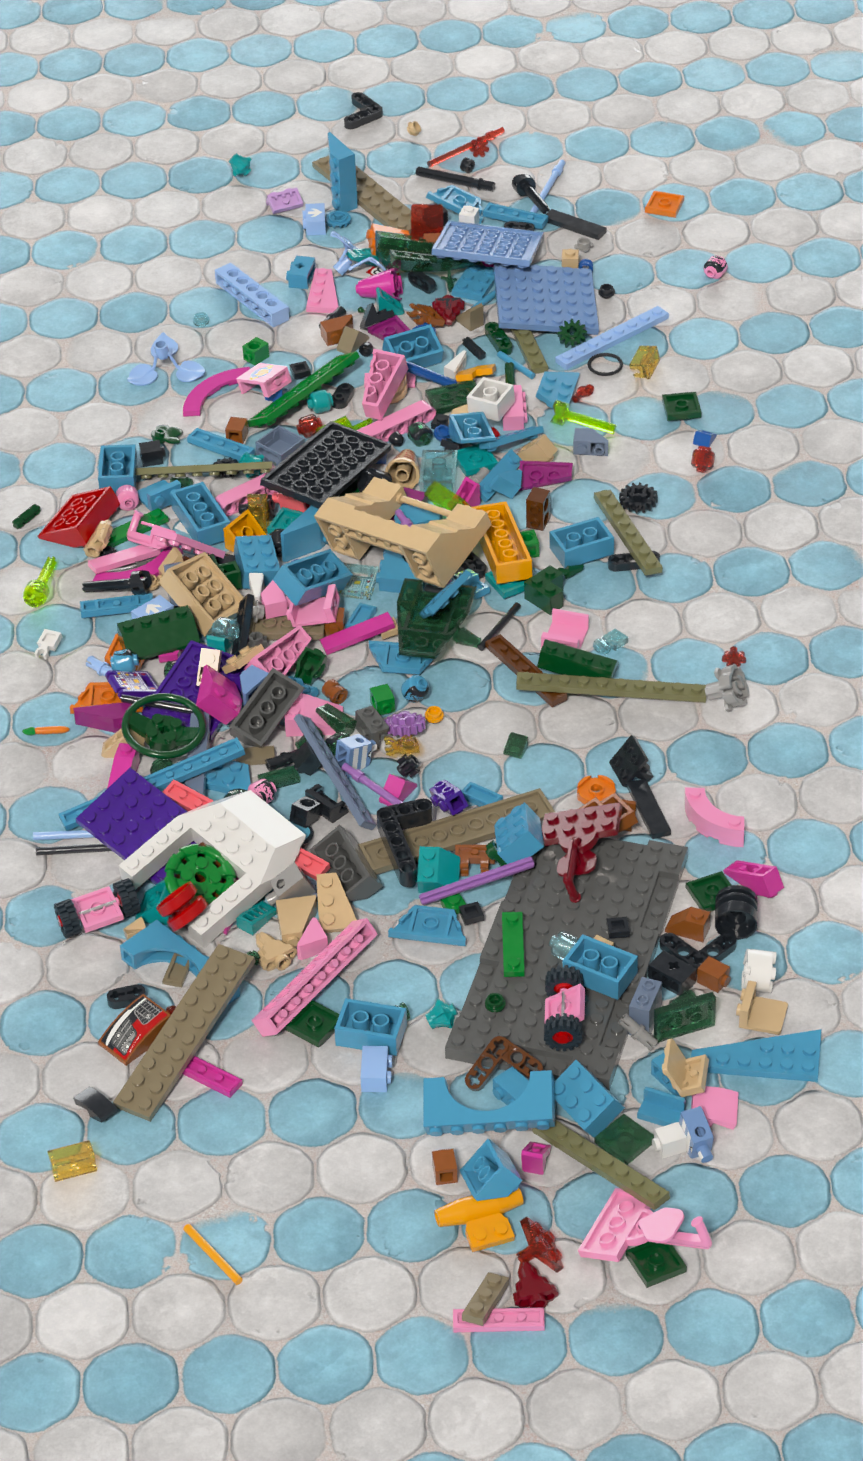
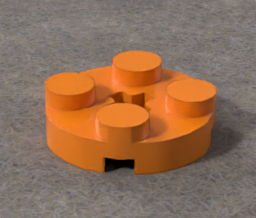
M591 775L586 776L579 781L577 786V799L583 804L588 803L594 798L601 802L613 793H616L613 780L603 775H598V778H591Z

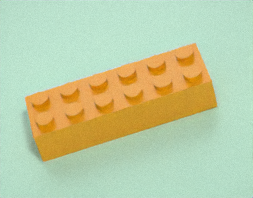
M507 502L472 507L477 510H484L492 524L479 542L496 583L505 584L531 578L532 559Z

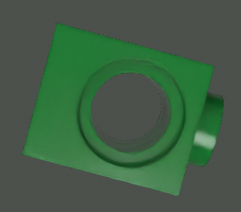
M258 337L242 346L243 360L255 366L269 357V343Z
M535 531L520 532L530 557H539V541Z
M388 684L369 688L370 703L380 716L395 712V698Z

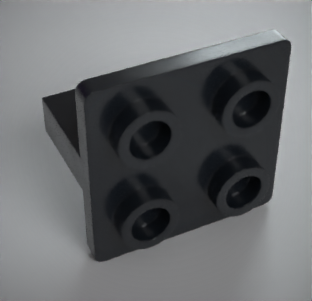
M630 735L609 761V764L623 787H627V782H631L635 777L639 779L645 778L647 782L654 777L650 771V766L647 764L648 758L636 737Z

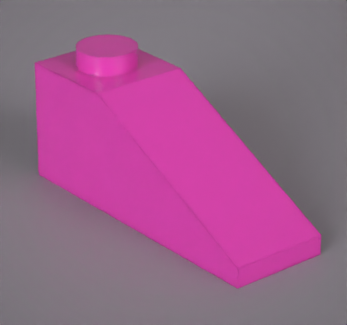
M119 743L107 788L129 768L137 771L140 764V755L129 744Z
M736 860L723 870L724 874L742 886L750 888L758 896L772 898L784 888L776 866Z

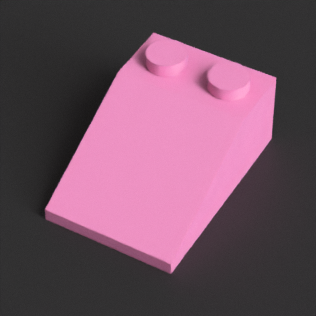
M301 693L285 715L286 737L304 736L294 720L297 714L311 718L321 735H336V732H338L337 735L343 733V706Z

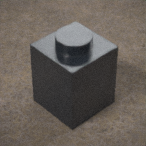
M160 440L139 443L143 467L163 464V457H166L165 447H161Z
M307 741L291 756L294 768L301 774L305 773L311 776L321 766V762Z

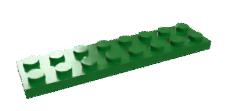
M355 351L334 357L248 420V426H257L258 428L265 424L271 425L276 422L278 416L281 417L287 414L289 408L292 409L298 406L300 400L309 398L311 392L320 390L322 384L331 382L333 376L340 375L344 372V368L354 365L355 360L360 357L358 352Z

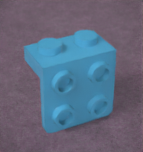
M165 480L156 482L138 490L139 500L150 511L157 508H165L171 505L170 492L181 489V483L178 480L170 483Z

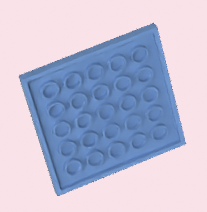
M448 221L432 248V255H436L437 258L452 257L454 260L468 259L470 262L485 261L486 264L501 263L502 266L517 265L518 268H527L530 266L543 240L544 232Z
M494 263L493 272L499 328L559 332V326H565L564 321L570 323V320L573 319L574 323L580 320V326L585 324L587 334L598 335L599 325L591 269L538 265L518 268L517 265L502 266L501 263Z

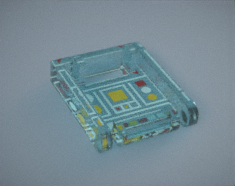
M343 563L351 573L366 574L368 577L352 575L345 588L338 591V593H341V597L364 599V596H366L367 600H371L379 567Z

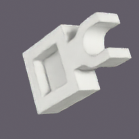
M44 629L37 642L39 648L34 653L35 657L39 658L43 654L44 660H47L49 651H55L63 638L61 632Z

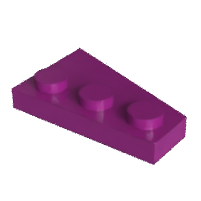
M397 315L367 327L369 334L384 340V337L410 330Z
M520 461L519 469L522 471L521 488L518 491L572 481L573 463Z

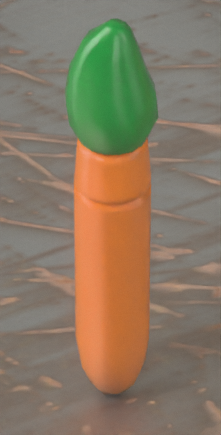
M66 726L29 727L23 729L22 732L32 736L35 734H61L68 732L70 729Z

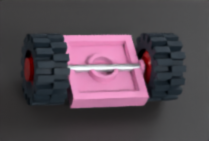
M127 878L113 883L115 897L108 886L73 899L55 903V914L63 936L69 938L82 932L80 922L85 933L140 913L139 899L131 880Z
M558 965L557 969L553 967L551 971L548 970L545 977V992H547L549 998L545 999L544 1041L546 1045H549V1048L553 1049L556 1047V1051L563 1049V1052H565L567 1048L570 1051L574 1050V1047L577 1048L582 1042L581 1021L584 1020L585 988L583 987V975L580 973V970H575L573 966L568 968V965H564V968H561V965Z

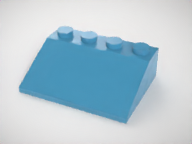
M329 132L328 149L332 206L338 211L348 212L358 208L355 153Z

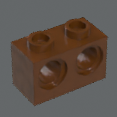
M533 487L526 499V528L544 531L550 520V490Z

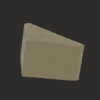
M480 303L458 315L456 321L469 331L483 326V304Z
M345 326L337 346V351L344 354L355 352L362 343L369 340V336Z

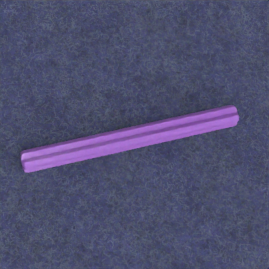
M527 857L419 895L422 905H426L528 870L535 866L532 857Z

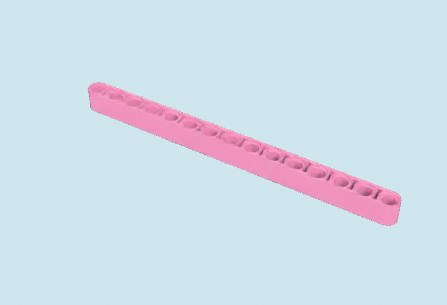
M421 400L356 431L388 442L390 435L396 431L402 435L407 433L408 429L410 431L417 427L412 426L415 422L419 423L420 421L423 422L422 424H426L432 421L436 416V410L427 402ZM267 473L216 496L215 500L227 517L239 512L238 506L240 504L252 503L254 500L262 501L265 493L272 495L274 492H277L260 485L261 478Z

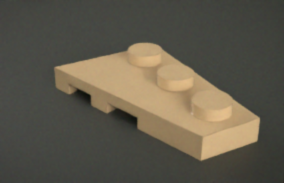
M337 873L316 874L319 923L325 933L342 932L352 921L357 919Z

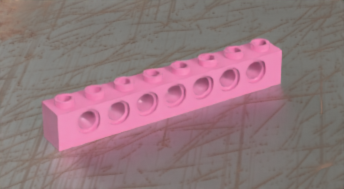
M367 918L352 921L251 1020L262 1037L278 1034L378 935Z

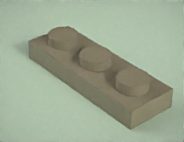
M488 1272L462 1312V1321L483 1326L509 1286V1277Z

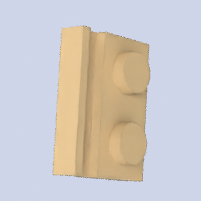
M260 644L251 648L249 646L242 648L237 657L234 655L226 660L227 664L222 667V670L227 674L240 669L254 656L262 652L264 647Z

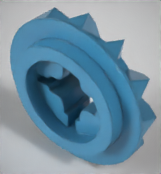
M333 211L325 217L328 226H333V228L346 227L350 224L351 220L350 214L344 211Z

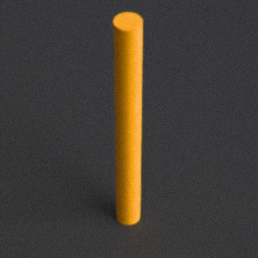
M191 1224L184 1226L183 1230L236 1285H239L243 1278Z

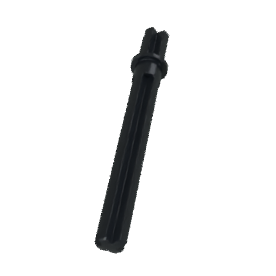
M417 167L415 170L417 176L477 188V190L483 189L492 192L495 190L496 183L483 180V178L477 179L424 167Z

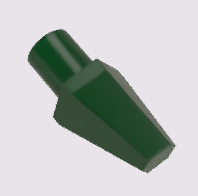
M584 564L567 566L565 568L559 567L558 570L568 579L581 572Z

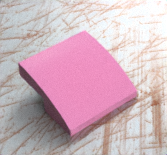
M705 1086V1092L692 1095L691 1109L701 1106L709 1127L714 1123L733 1130L737 1125L739 1092L725 1088Z

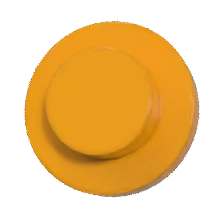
M431 706L425 712V719L430 723H438L444 718V713L438 706Z

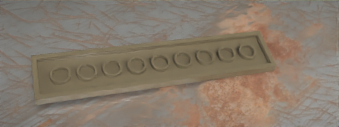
M329 155L313 161V168L330 181ZM356 166L357 203L382 225L407 230L410 235L427 228L426 222Z
M539 788L464 811L460 814L435 820L427 825L409 828L402 832L416 863L419 862L420 846L441 847L451 852L455 850V845H473L496 838L494 828L496 822L502 817L505 818L514 807L520 806L524 802L538 815L540 820L544 819V814L555 811ZM381 837L358 844L376 875L394 869Z
M221 944L217 945L113 1101L117 1109L151 1122L254 965L255 958L253 956Z

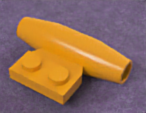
M518 1188L508 1197L477 1201L473 1195L463 1197L434 1210L435 1220L438 1227L466 1225L465 1235L472 1252L514 1241L515 1235L509 1220L502 1214L523 1205V1196L520 1188Z

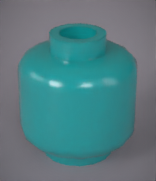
M324 389L310 393V397L307 400L309 410L312 409L315 414L329 411L331 406H333L331 393Z

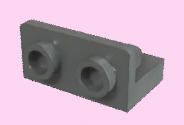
M373 706L355 711L356 730L369 741L374 740L377 744V749H379L381 733L389 731V726Z

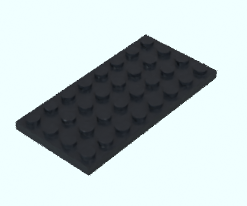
M330 421L261 478L260 485L319 509L328 497L339 496L362 476L363 471L370 469L391 450L392 444Z

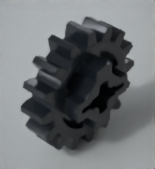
M640 482L638 485L632 483V486L626 485L625 489H621L619 501L623 505V509L629 508V512L635 510V513L639 511L645 513L646 509L651 511V507H656V503H658L657 490H654V487H648V484L643 486Z

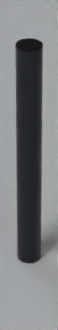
M518 602L514 603L478 645L480 651L486 648L485 641L495 637L521 608Z
M121 695V702L133 704L141 699V697ZM156 701L144 705L188 714L193 713L184 705L164 701Z
M104 844L36 848V856L112 850Z

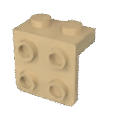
M748 980L746 989L742 988L740 998L742 1004L738 1003L736 1016H739V1028L776 1035L780 1034L787 1013L788 1003L757 997V982Z
M668 1039L664 1048L665 1058L662 1064V1071L671 1081L673 1089L677 1090L681 1097L705 1092L709 1064L706 1054L686 1059L675 1041Z

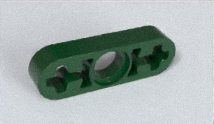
M497 322L486 323L485 335L497 352L502 351L510 355L513 351L512 342L503 329L499 328Z

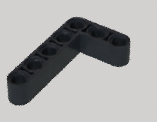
M417 799L382 807L377 810L378 832L398 881L404 887H412L417 883V867L402 830L427 825L432 822L433 809L432 802L429 799Z

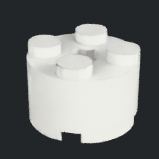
M746 949L741 988L746 989L749 980L757 982V992H772L773 981L771 980H775L776 968L773 967V964L776 962V952Z

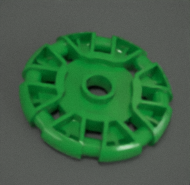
M190 844L180 848L177 854L173 853L169 858L164 870L166 872V877L164 878L165 886L169 894L191 881L197 889L194 897L202 895L208 905L216 899V897H213L215 892L220 896L234 884V879L236 878L232 865L221 856L218 850L207 844L205 846ZM197 854H204V857L197 858ZM183 858L187 861L185 865L181 862ZM218 861L221 866L217 868L213 863ZM174 874H180V879L174 877ZM200 874L205 878V881L199 883L195 880L194 876ZM226 879V883H220V880Z

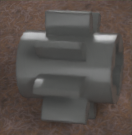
M252 632L249 635L247 646L251 648L262 644L264 649L268 647L267 636H263L260 632Z

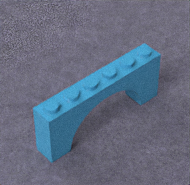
M402 504L399 508L407 518H410L413 525L443 519V515L408 504ZM394 514V521L401 524V521ZM384 549V560L381 559L380 572L376 574V583H379V591L422 595L426 582L414 577L408 563L402 558L401 554Z
M158 920L120 945L122 960L135 970L150 963H170L174 953H177L181 956H177L175 963L185 966L189 960V971L197 977L209 959L208 956L200 953L195 946L188 944L180 935H176L167 925H163ZM240 986L228 1004L240 996Z
M552 1070L531 1071L527 1087L514 1102L505 1107L489 1111L470 1109L458 1103L450 1095L445 1077L423 1078V1127L426 1134L436 1137L446 1133L453 1135H462L464 1132L482 1134L485 1131L501 1133L510 1129L526 1131L528 1128L547 1130L550 1127H555V1084Z

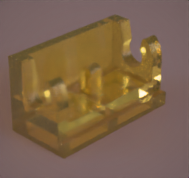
M639 346L629 364L630 369H638L640 373H634V377L651 378L660 361L657 346Z
M247 494L249 511L265 533H267V527L269 526L267 494Z
M89 1140L47 1151L55 1182L97 1171L95 1155Z

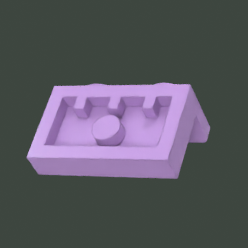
M288 188L284 191L272 192L267 195L266 205H269L272 213L276 214L303 207V201L297 188Z

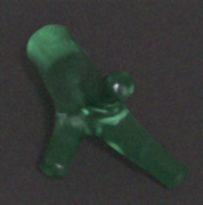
M448 269L447 277L441 276V279L446 281L448 291L452 292L453 283L457 281V278H452L451 271Z

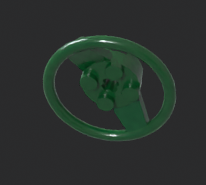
M158 693L145 696L134 702L123 716L121 729L124 739L135 751L151 758L171 759L191 752L201 743L206 732V720L201 709L191 700L176 694ZM151 702H177L188 707L195 714L199 727H182V721L179 718L161 714H154L152 719L136 713V711ZM129 728L145 738V743L150 746V749L137 743L132 737Z

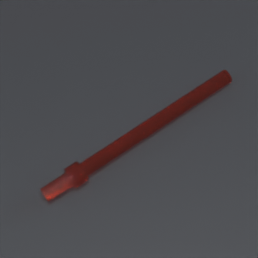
M503 127L494 131L490 130L473 141L427 161V165L432 167L485 141H491L496 136L503 134L505 130Z

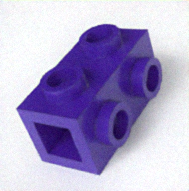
M445 779L436 782L429 789L431 793L430 800L433 805L440 807L443 812H447L452 816L460 814L464 808L469 806L461 789Z

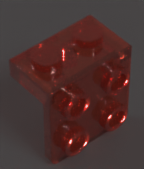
M412 204L410 238L414 239V242L424 240V234L441 233L443 231L442 204Z

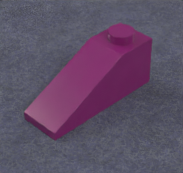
M121 702L73 708L75 724L116 733L121 729L123 716L131 706V703Z

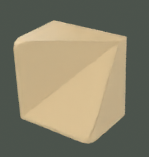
M142 917L123 929L126 940L146 928Z

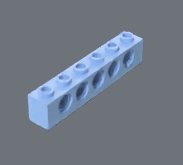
M229 263L215 269L216 284L274 328L289 320V307L238 267Z

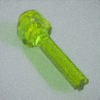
M556 400L553 404L555 415L550 421L552 423L563 426L568 420L611 434L615 433L616 424L570 411L569 403Z
M54 556L52 558L47 557L37 580L34 579L27 583L23 592V599L27 605L38 607L46 602L50 593L47 582L57 563Z

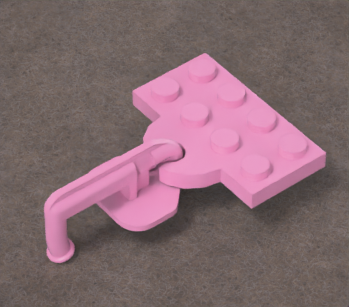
M134 510L135 513L127 532V539L129 541L159 550L165 549L170 545L175 547L181 546L183 550L189 552L193 550V553L196 555L206 552L207 555L214 554L215 559L216 557L224 559L225 551L151 523L141 521L142 525L152 528L150 536L136 532L139 521L144 514Z
M615 1188L578 1249L580 1257L619 1262L628 1246H638L648 1241L709 1249L712 1246V1240L701 1216L694 1218L691 1222V1226L695 1227L698 1234L677 1232L684 1220L682 1210L663 1208L653 1213L650 1207L622 1189Z

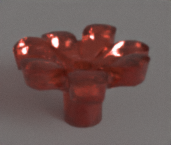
M477 137L476 140L473 139L471 141L472 146L469 150L473 152V156L478 157L480 155L485 157L484 151H489V147H486L488 141H482V137Z
M732 646L730 651H725L721 659L722 662H727L726 666L736 664L739 667L741 663H746L745 653L743 651L738 652L736 646Z

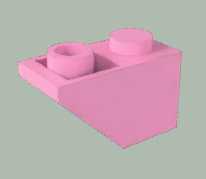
M273 580L261 593V605H264L266 619L287 615V607L290 606L289 598L284 596L285 593Z

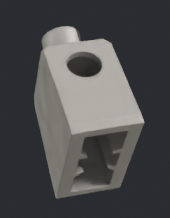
M294 862L270 881L274 891L265 896V898L273 906L276 904L275 900L310 896L316 891L308 877Z

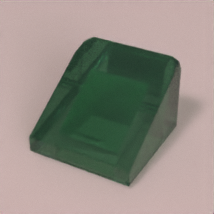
M511 732L503 754L521 759L528 748V737Z

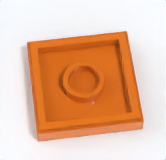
M653 191L645 207V213L676 218L684 202V195Z

